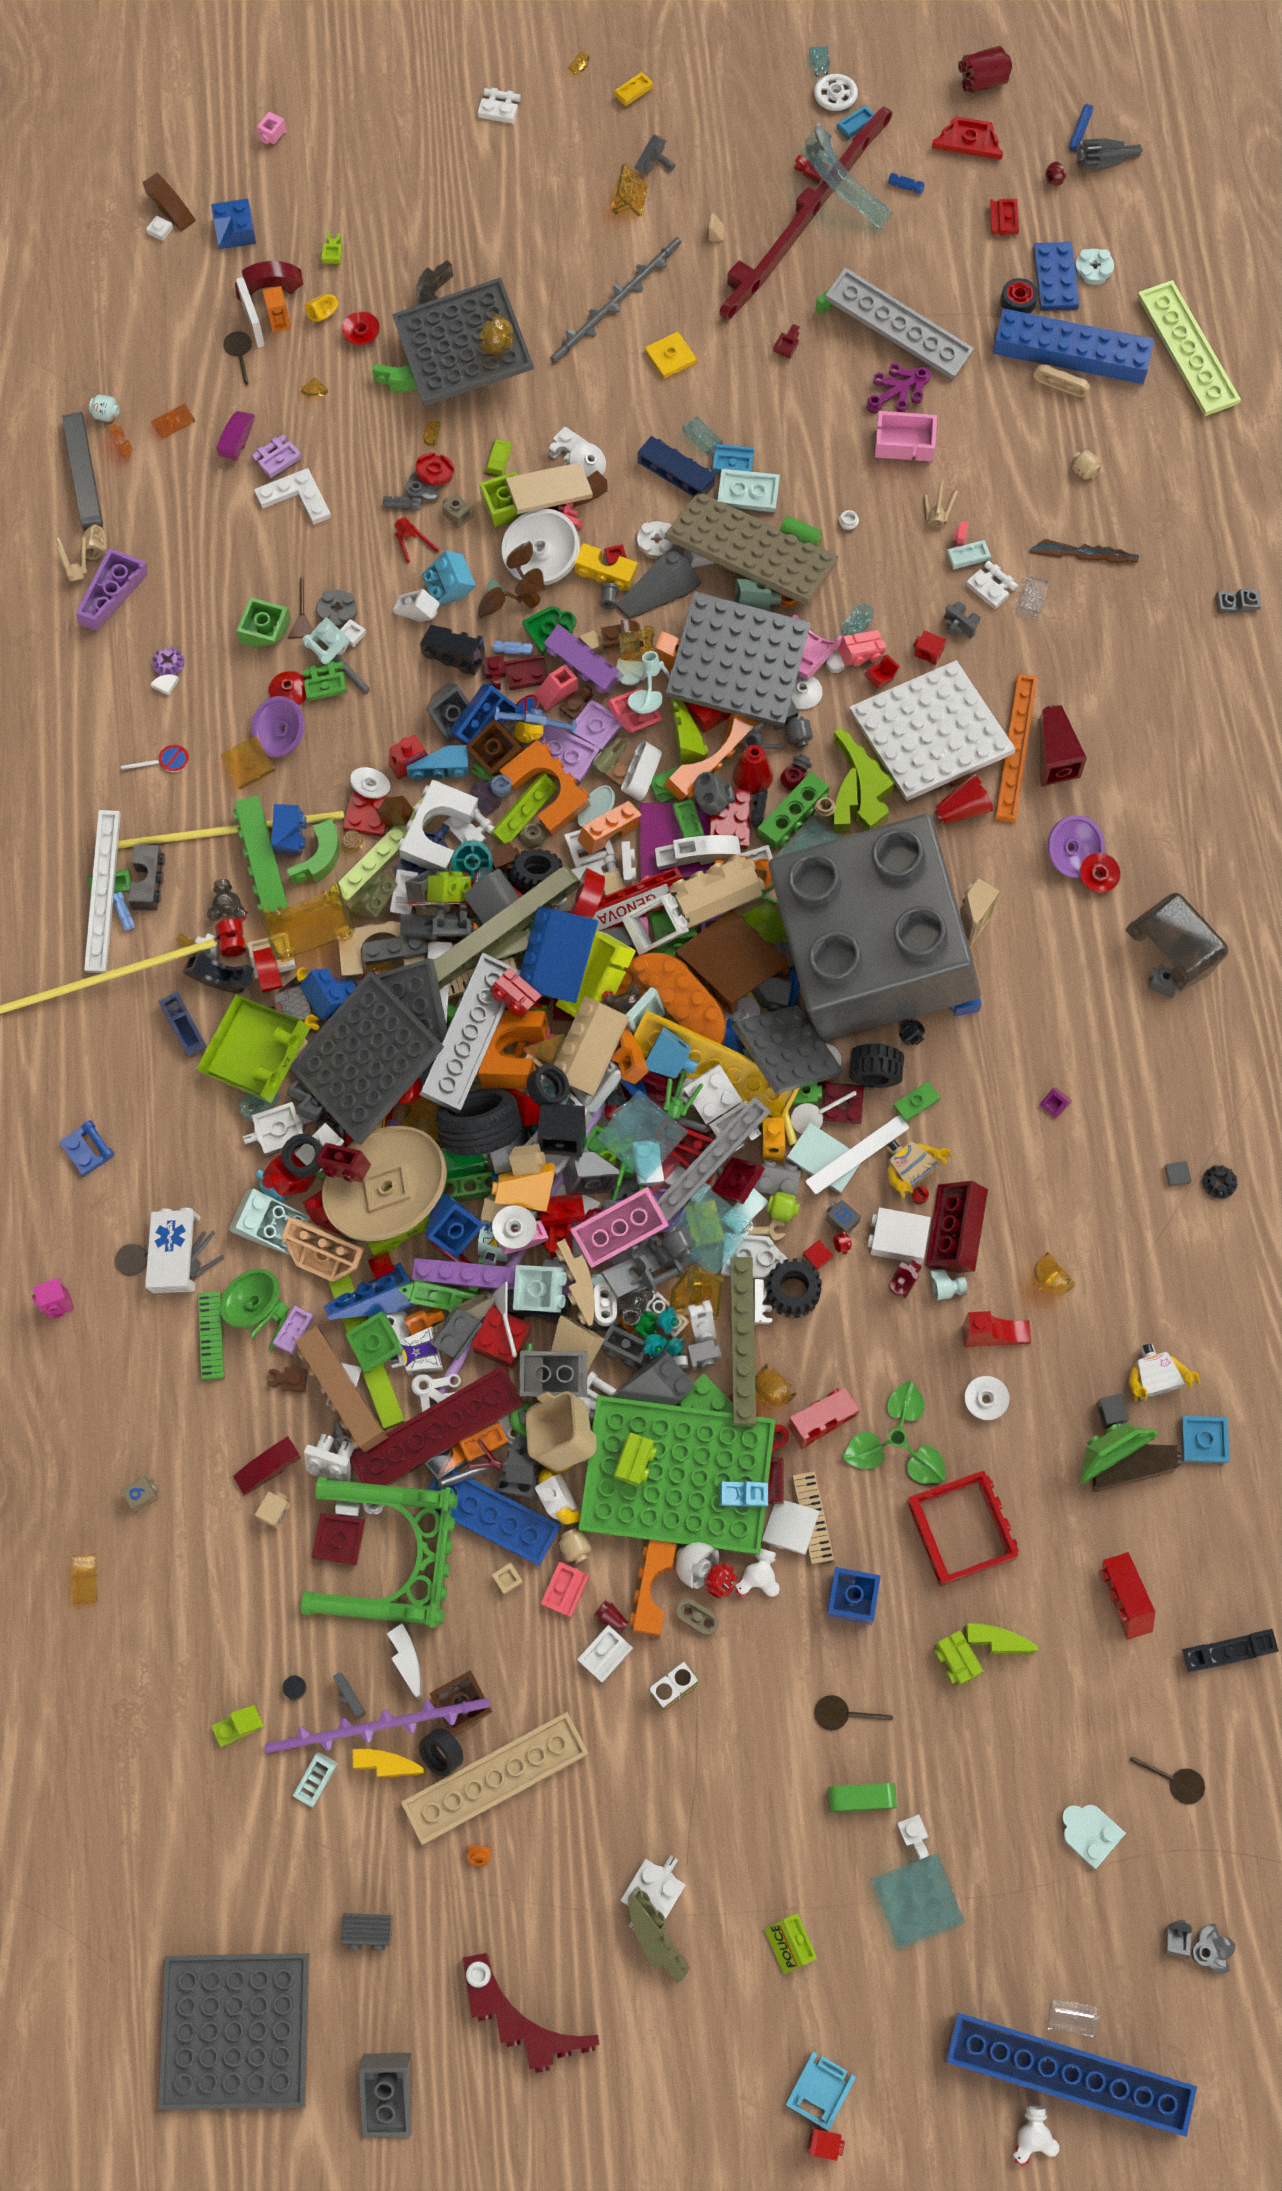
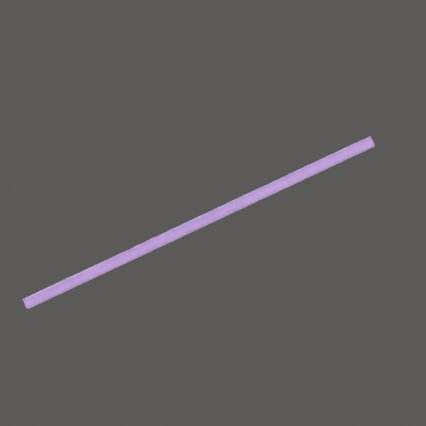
M603 1102L596 1113L593 1112L591 1114L593 1118L586 1127V1139L594 1125H597L604 1107L607 1106L605 1102ZM564 1168L553 1180L550 1197L556 1196L559 1188L564 1184L562 1175ZM536 1210V1218H541L540 1210ZM527 1249L512 1253L505 1267L516 1268V1265H519ZM492 1289L490 1294L492 1295L497 1289ZM476 1335L459 1359L452 1360L443 1378L449 1377L451 1374H458L472 1349L471 1345ZM455 1376L450 1379L451 1384L455 1380ZM451 1386L439 1387L436 1390L441 1394H445Z

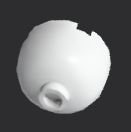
M701 1542L691 1543L682 1547L676 1555V1572L678 1577L691 1588L695 1587L698 1589L702 1587L713 1564L718 1565V1550Z

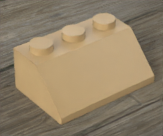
M979 878L975 884L970 883L965 891L966 896L962 901L964 904L960 909L962 912L961 920L970 948L993 917L1000 893L999 890Z

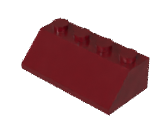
M972 1180L938 1184L925 1262L926 1267L939 1270L944 1269L945 1271L956 1273L975 1272L987 1201V1188Z

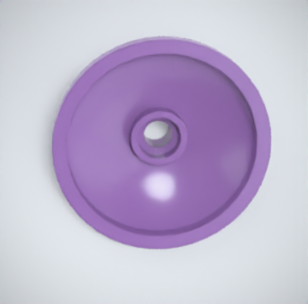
M276 696L267 699L258 707L252 719L251 735L255 746L261 753L275 758L286 756L295 750L302 739L304 716L300 707L293 700Z
M1074 815L1061 819L1053 827L1048 838V855L1051 863L1061 874L1071 878H1080V866L1087 856L1093 853H1104L1105 851L1104 838L1100 828L1094 821L1085 816Z

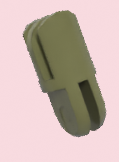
M617 737L608 748L604 747L594 758L591 765L593 775H606L619 761L618 755L627 746L626 742L624 741L615 752L612 750L622 738Z

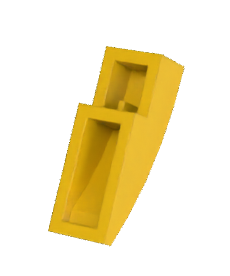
M352 1749L353 1769L355 1770L377 1769L378 1778L426 1775V1770L423 1767L399 1755L380 1750Z

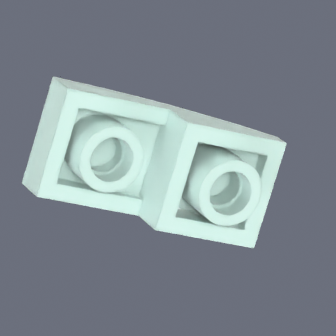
M753 1188L745 1203H737L722 1218V1221L738 1234L769 1202Z

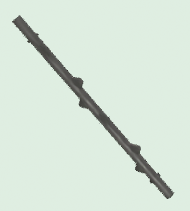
M676 237L647 266L638 264L636 266L638 274L627 285L623 287L615 284L613 286L615 296L600 310L590 309L591 319L577 332L569 329L566 331L568 340L562 343V346L550 357L551 361L556 363L584 335L595 337L594 326L608 312L618 313L620 311L618 303L631 290L642 292L643 286L641 281L656 267H667L665 258L669 257L670 253L681 244V240Z

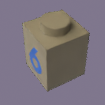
M145 1476L121 1490L135 1513L159 1499L156 1494L159 1491L153 1479L149 1481Z

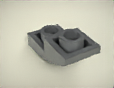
M1239 589L1237 593L1218 591L1215 595L1218 613H1241L1261 608L1259 590Z

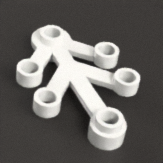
M425 1374L416 1376L412 1382V1390L416 1395L420 1396L422 1412L430 1408L429 1396L439 1403L456 1393L441 1394L435 1388L448 1385L456 1388L461 1384V1378L457 1374L433 1380ZM454 1376L458 1378L456 1385L450 1383V1379ZM423 1381L427 1383L425 1390L419 1388V1384Z

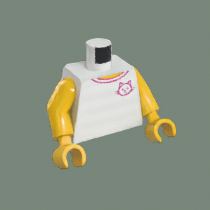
M1152 1343L1140 1347L1143 1358L1137 1360L1134 1367L1131 1368L1128 1381L1129 1387L1134 1394V1402H1138V1397L1141 1400L1147 1401L1149 1397L1180 1389L1185 1384L1184 1381H1186L1187 1388L1189 1389L1192 1388V1381L1200 1384L1198 1373L1191 1372L1167 1352L1156 1354Z
M573 1466L557 1472L545 1468L538 1474L539 1485L535 1487V1490L547 1513L565 1525L580 1522L581 1510L578 1508L560 1472H565Z

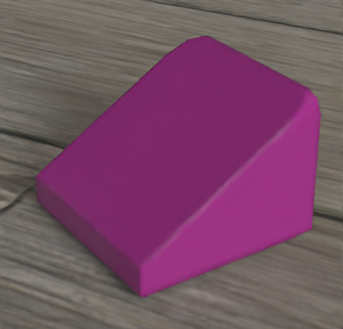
M1053 1088L1039 1105L1053 1117L1057 1118L1072 1100L1059 1089Z

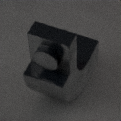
M198 952L189 955L182 973L202 984L222 991L243 993L245 987L252 981L254 968L249 965L227 966Z

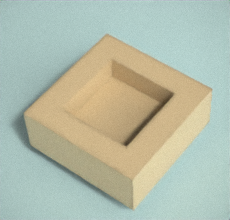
M512 1563L492 1574L504 1595L523 1584Z

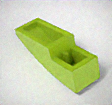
M856 768L850 770L839 790L833 818V833H849L851 824L850 814H857Z
M967 1623L965 1626V1639L969 1645H989V1654H1035L1038 1651L1036 1644L1014 1632L985 1624Z

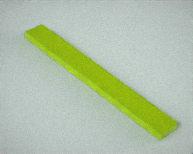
M349 1274L335 1282L328 1280L334 1299L344 1293H353L355 1291ZM365 1316L342 1318L347 1333L367 1321ZM381 1364L369 1373H365L361 1369L384 1430L404 1423V1417L384 1365Z

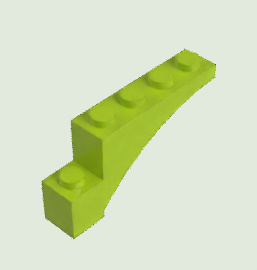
M839 727L834 731L833 742L841 750L851 769L856 768L859 794V811H857L856 822L865 831L880 827L888 821L889 816L888 807L881 801L893 792L894 781L889 774H885L880 769L879 764L874 759L871 760L867 756L862 746H858L853 741L850 733L844 732Z

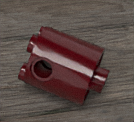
M1001 46L988 48L962 57V61L958 62V69L963 75V90L974 93L978 90L989 89L1008 83L1012 70V61Z

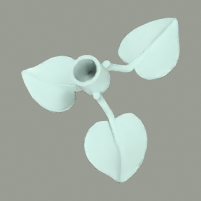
M654 651L643 654V662L621 659L617 661L616 668L624 675L619 681L623 685L634 686L640 680H645L648 676V691L638 690L629 696L628 705L635 713L646 714L660 707L663 699L662 694L657 691L651 692L652 676H656L660 668L669 679L671 676L665 668L663 661L659 662L658 654Z

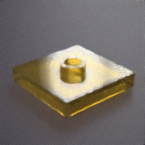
M257 735L221 754L239 790L275 771Z

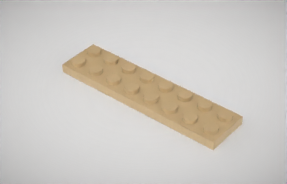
M568 1712L401 1803L423 1846L586 1757L589 1753Z

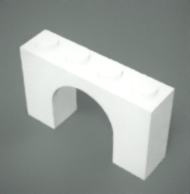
M432 780L430 786L426 785L422 797L424 799L422 803L417 804L414 811L416 816L413 821H409L406 828L408 833L405 838H401L398 849L400 850V858L426 869L432 868L448 871L451 866L454 850L429 840L423 832V826L430 818L436 815H449L470 824L478 807V798Z

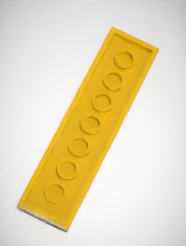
M645 1010L634 1033V1037L644 1057L647 1058L660 1031L665 1027L691 1046L688 1058L698 1062V1065L693 1074L686 1072L687 1077L694 1080L719 1064L739 1094L742 1102L747 1101L749 1103L756 1097L771 1111L769 1115L785 1118L800 1088L775 1094L753 1059Z

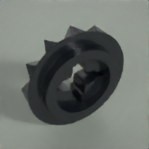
M1214 1165L1207 1169L1202 1179L1205 1191L1210 1196L1218 1199L1230 1197L1238 1185L1237 1176L1234 1175L1232 1169H1228L1224 1165ZM1225 1176V1185L1220 1184L1217 1187H1215L1217 1182V1179L1215 1177L1220 1179L1221 1177Z

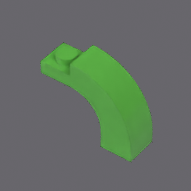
M409 364L403 367L373 365L374 381L380 384H389L390 391L406 392L417 388Z
M332 818L313 826L319 843L315 855L311 859L287 869L292 885L303 883L310 877H312L314 883H317L324 879L335 867L340 854V842Z

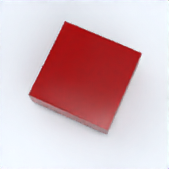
M623 544L604 548L608 566L614 565L618 561L619 556L627 558Z
M820 1240L802 1254L814 1266L816 1271L834 1256Z

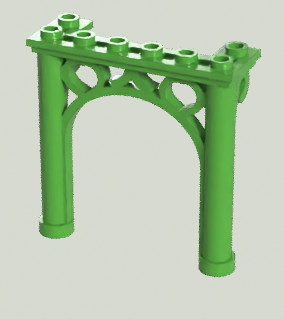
M318 1477L316 1499L385 1505L403 1513L410 1521L416 1535L417 1559L414 1570L406 1584L388 1597L369 1599L304 1591L301 1602V1614L312 1615V1613L425 1624L430 1625L429 1627L439 1628V1624L444 1623L445 1610H442L441 1607L442 1600L446 1601L447 1587H444L445 1577L448 1578L450 1573L447 1555H451L453 1541H450L449 1537L450 1531L454 1532L455 1518H452L453 1508L456 1509L458 1503V1495L455 1494V1491L449 1487L436 1491L329 1480L328 1477ZM403 1506L421 1507L425 1509L421 1510L414 1518V1516ZM435 1509H441V1517ZM427 1513L433 1514L436 1518L435 1529L431 1533H424L418 1524ZM438 1534L437 1551L433 1553L428 1547V1542L423 1541V1537L433 1538ZM425 1553L429 1557L423 1560ZM435 1562L432 1583L430 1578L419 1575L420 1570L424 1572L428 1564ZM418 1580H424L428 1584L427 1596L423 1600L415 1599L411 1587ZM407 1593L409 1600L413 1604L394 1603L393 1601ZM431 1600L430 1606H424V1604Z

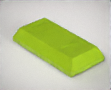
M494 440L485 473L497 476L504 475L513 443Z

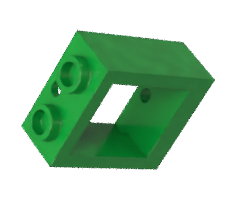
M447 1150L442 1151L446 1160V1179L486 1173L485 1168H489L487 1154L458 1156L451 1154Z

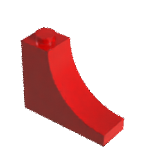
M991 1311L968 1312L962 1325L964 1347L1031 1343L1029 1320H1005L992 1316Z

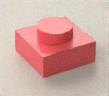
M961 521L959 529L955 528L953 540L957 541L956 547L965 544L969 522Z

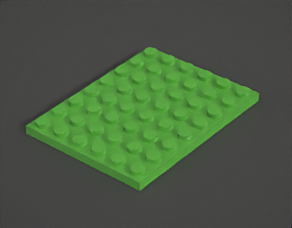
M597 1395L592 1430L596 1435L597 1450L588 1459L579 1531L670 1542L680 1545L701 1542L717 1550L760 1554L765 1506L719 1505V1482L744 1483L747 1481L768 1483L776 1419L756 1417V1427L733 1426V1413ZM629 1432L654 1440L653 1447L657 1448L654 1460H648L646 1466L650 1470L646 1482L641 1481L639 1487L614 1478V1473Z

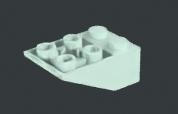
M250 1189L245 1192L228 1230L247 1240L290 1255L287 1245L282 1239L288 1218L292 1217L308 1222L310 1217L255 1189Z

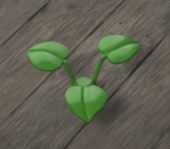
M912 1381L905 1382L896 1388L888 1400L887 1409L889 1415L893 1418H901L898 1428L893 1429L889 1433V1440L879 1445V1439L875 1434L861 1432L850 1441L843 1458L854 1467L874 1469L884 1461L882 1448L889 1444L895 1448L904 1446L914 1456L907 1464L908 1473L913 1480L923 1484L942 1483L945 1480L946 1469L941 1454L935 1448L927 1445L920 1447L916 1453L907 1444V1435L902 1430L905 1419L908 1421L919 1419L924 1413L925 1402Z

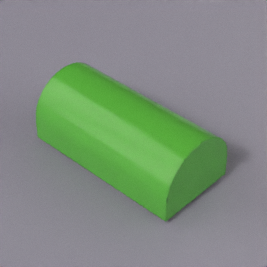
M790 516L785 517L780 529L781 532L787 535H795L798 540L812 543L815 547L819 546L822 540L821 530Z

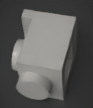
M714 1340L687 1346L693 1372L697 1371V1366L707 1368L713 1366L717 1359L722 1358L719 1345L715 1346Z

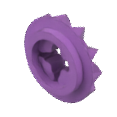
M173 646L171 648L164 647L163 650L156 651V655L152 657L153 668L161 676L176 675L184 666L182 653ZM163 658H171L173 665L168 662L165 663Z

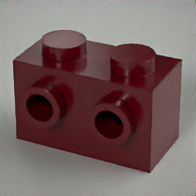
M326 1142L316 1159V1162L323 1169V1173L330 1178L340 1177L348 1182L356 1181L362 1183L371 1166V1163L362 1151Z

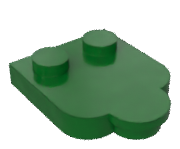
M551 606L523 620L522 626L541 655L547 653L546 649L548 648L544 642L559 624L573 635V628L576 626L577 621L575 615L571 612H562L558 607Z

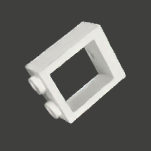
M671 893L661 895L621 917L639 955L647 954L689 931L687 921L680 914L678 902ZM664 904L676 931L651 943L639 916Z

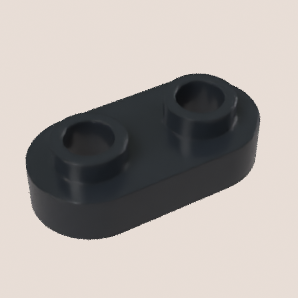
M760 789L759 793L755 792L753 805H757L756 811H752L750 823H754V828H758L763 823L768 790Z

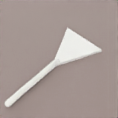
M505 1282L492 1294V1297L495 1300L494 1304L502 1314L512 1356L517 1357L507 1319L508 1282Z

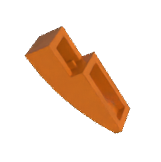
M626 1025L611 1060L619 1064L623 1080L636 1084L649 1071L642 1051Z

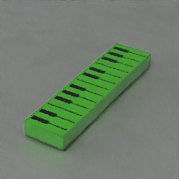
M221 1292L198 1294L202 1381L225 1379L223 1324L220 1313Z

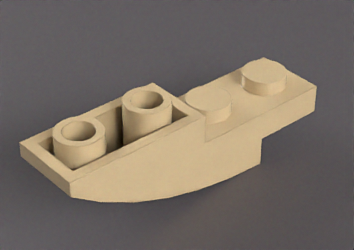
M564 1239L557 1243L558 1249L555 1250V1253L560 1262L565 1261L568 1267L565 1272L570 1282L575 1281L574 1284L569 1286L570 1292L567 1293V1296L572 1306L577 1305L580 1311L577 1313L581 1324H586L590 1329L593 1327L595 1311L591 1275L583 1255L574 1259Z

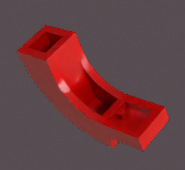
M586 867L580 878L581 884L577 888L576 897L569 913L593 919L604 891L605 876Z

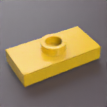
M641 72L614 90V96L626 107L654 88V83Z

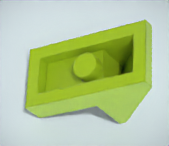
M255 1705L230 1713V1717L211 1726L221 1748L264 1727Z

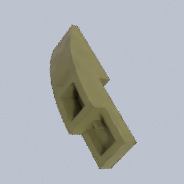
M637 1886L628 1897L631 1921L637 1939L653 1967L657 1968L663 1964L676 1983L685 1978L690 1969L688 1962L674 1948L672 1940L667 1935H664L663 1931L667 1926L664 1915L652 1905L648 1894Z

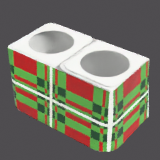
M683 1662L649 1688V1695L659 1709L667 1710L697 1687L698 1680L685 1662ZM680 1669L687 1670L691 1675L690 1682L685 1686L678 1685L675 1681V1673ZM662 1683L669 1684L672 1688V1695L667 1700H661L656 1695V1688Z

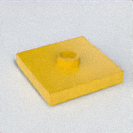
M678 331L645 347L646 354L663 379L697 363V358Z

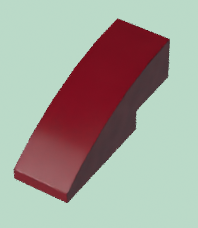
M287 1436L249 1462L233 1477L245 1496L283 1473V1469L300 1460L301 1456L289 1436Z

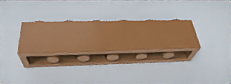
M316 1326L295 1340L298 1346L296 1349L298 1356L302 1361L306 1359L309 1366L306 1369L312 1378L317 1377L320 1383L317 1384V1387L323 1395L327 1394L330 1398V1401L327 1403L334 1413L338 1412L341 1416L338 1421L345 1431L349 1429L352 1434L349 1439L356 1449L360 1447L364 1452H367L388 1438L322 1331Z

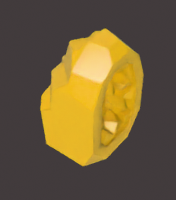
M323 294L307 302L304 310L310 320L319 322L334 313L338 306V300L332 294Z
M519 721L515 724L514 736L519 742L533 743L543 735L542 724Z

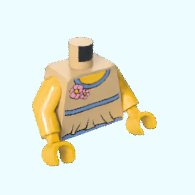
M894 1140L886 1147L893 1155L889 1160L887 1169L889 1184L900 1192L902 1198H905V1193H913V1189L937 1169L938 1160L943 1165H946L948 1162L945 1157L952 1158L953 1156L948 1148L937 1149L920 1143L915 1144L912 1141L903 1148Z

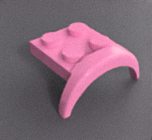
M795 614L792 616V618L799 619ZM809 630L797 675L809 680L840 646L842 637L839 635L836 641H829Z

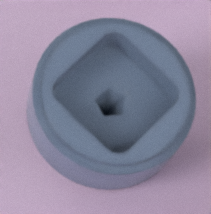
M498 775L492 779L491 791L493 794L503 797L511 792V780L507 776Z

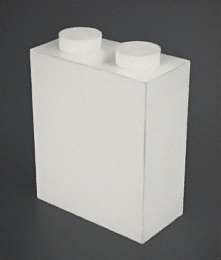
M879 1207L878 1214H873L871 1227H875L874 1235H869L867 1247L871 1248L870 1255L910 1262L912 1259L918 1264H922L931 1217Z

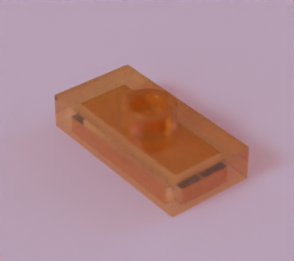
M183 404L152 420L151 424L162 440L194 423L195 419L187 406Z

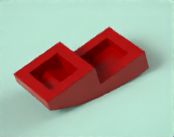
M273 946L252 951L262 993L283 988Z

